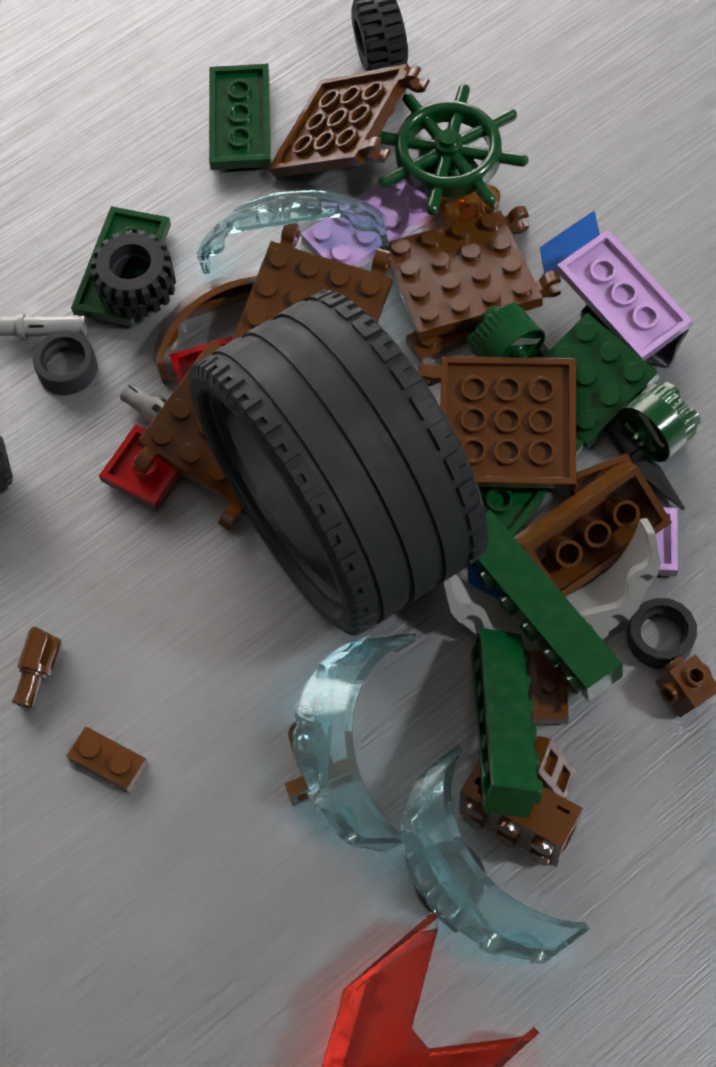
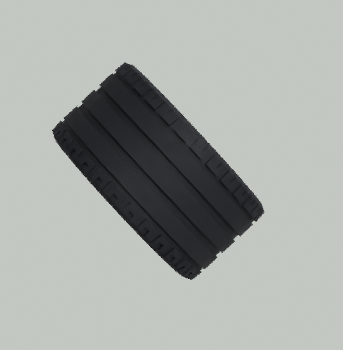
M322 290L306 297L301 302H297L280 312L273 319L267 320L246 332L242 338H236L215 350L211 355H206L190 368V393L197 418L214 457L236 498L270 552L303 596L328 622L346 634L357 636L375 627L376 624L401 610L404 605L412 603L432 590L435 585H440L465 567H469L487 550L488 525L481 493L467 456L445 413L421 375L390 335L369 314L344 295L332 290Z

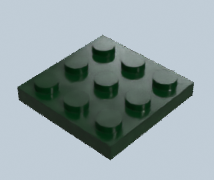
M588 313L542 357L576 358V437L584 441L588 448L619 419L620 411L660 378L659 373Z

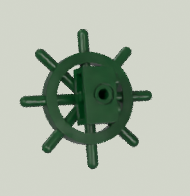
M461 84L458 87L455 101H438L422 106L412 93H405L402 96V101L411 114L403 121L397 133L382 131L380 136L382 139L380 144L395 146L397 169L380 177L378 180L379 186L386 189L405 179L412 187L429 195L426 212L429 215L437 214L441 199L443 198L453 207L477 194L485 205L493 206L496 203V197L486 184L495 176L500 163L525 167L529 162L525 154L502 151V139L499 128L516 120L517 112L514 109H508L491 118L483 110L467 103L470 93V87L467 84ZM449 122L447 129L441 130L437 123ZM461 124L472 128L463 134L459 133ZM425 129L432 139L415 136ZM483 137L488 148L471 146L469 144ZM408 149L419 150V157L412 160ZM474 159L482 160L483 162L478 165Z

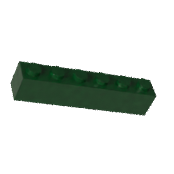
M488 510L485 512L488 525L487 550L473 563L479 571L477 573L479 580L487 590L493 588L500 596L498 598L500 605L509 616L515 614L522 622L520 628L531 642L537 640L543 647L541 652L550 666L553 668L558 666L566 675L564 680L570 690L575 695L581 693L589 702L623 677V663L493 512Z
M480 627L471 652L483 812L529 818L534 803L539 804L541 801L543 782L537 778L540 755L534 751L537 729L535 725L531 724L534 702L528 697L531 676L526 674L525 670L528 651L523 649L522 634Z

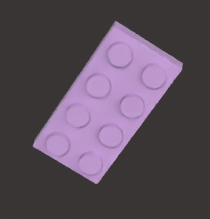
M405 179L386 189L381 188L377 183L301 233L302 241L314 254L360 268L374 258L377 248L383 250L382 245L384 243L408 236L438 216V212L435 215H429L426 212L428 198L407 183Z
M609 230L600 234L557 265V272L620 341L644 361L692 326L693 320Z

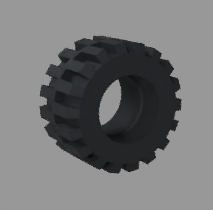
M354 0L351 8L352 26L357 50L364 69L371 71L407 64V36L397 1Z
M126 230V234L119 235L118 232L112 235L113 239L110 241L105 239L101 242L102 248H96L93 253L95 258L91 259V275L98 297L108 311L114 310L115 315L122 317L124 314H127L128 319H135L136 315H141L142 318L148 317V312H159L161 310L160 305H167L170 302L169 295H174L176 277L170 253L167 251L165 243L163 241L159 242L158 237L154 234L147 236L146 231L141 230L137 234L133 233L132 230ZM132 270L146 271L142 276L135 279L121 278L125 273Z

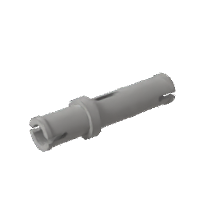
M18 313L17 317H0V336H17L18 339H26L27 336H49L54 332L60 331L77 332L82 336L87 334L86 316L26 317L24 313Z

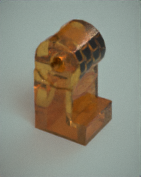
M487 184V187L496 197V203L493 206L485 205L476 192L460 197H442L440 211L445 226H453L461 221L499 211V190Z

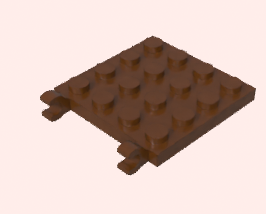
M408 64L320 80L268 170L276 178L362 166L367 159L376 163H384L391 153L389 149L382 150L378 148L382 141L380 136L385 123L393 114L394 107L406 89L422 93L426 90L430 80L417 78L421 68L418 66L410 68Z
M525 206L513 208L506 216H503L500 210L389 241L382 245L383 250L390 252L389 258H391L389 268L419 341L481 324L482 313L493 305L500 308L515 302L524 311L542 307L543 298L556 297L561 294L558 286L561 279L557 271H549L535 282L512 233L523 232L529 229L525 219L529 217Z
M286 220L280 243L270 241L232 340L242 338L246 332L267 320L273 319L277 314L297 302H301L304 298L322 290H332L344 295L378 323L393 284L392 278L385 276L391 263V258H389L390 252L377 248L371 271L295 248L301 235V231L298 230L299 224Z
M211 340L193 365L222 346ZM188 371L139 438L137 445L143 448V450L134 460L135 465L133 469L144 476L156 458L168 464L228 503L217 524L229 531L241 512L245 515L247 514L227 482L203 433L191 398Z
M441 356V365H418V373L428 387L441 383L440 407L450 422L467 456L478 487L576 488V358Z

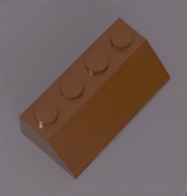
M623 460L519 532L514 538L566 597L614 564L621 557L632 540L640 519L647 518L655 534L670 525L672 521L638 466Z

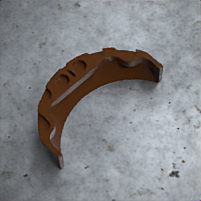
M259 270L242 271L214 279L190 293L174 308L158 334L153 353L163 383L169 382L164 359L179 347L180 326L188 319L248 300Z

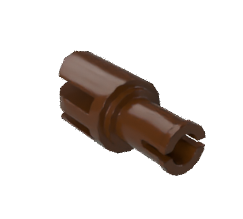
M36 626L30 628L17 664V668H19V672L22 674L14 699H12L13 704L29 709H34L42 680L51 677L62 643L60 638Z

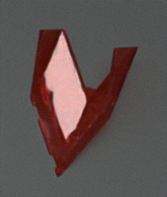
M431 912L344 988L322 1067H508L536 1043L539 1032L533 1027L523 1037L428 1048L412 1027L438 933V917L434 912Z

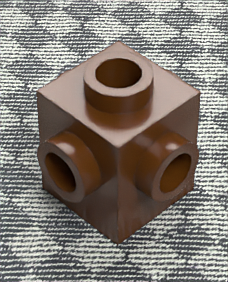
M696 654L686 661H683L680 656L662 668L666 674L655 681L663 699L674 708L680 718L716 694V681L712 677L709 667L701 662Z

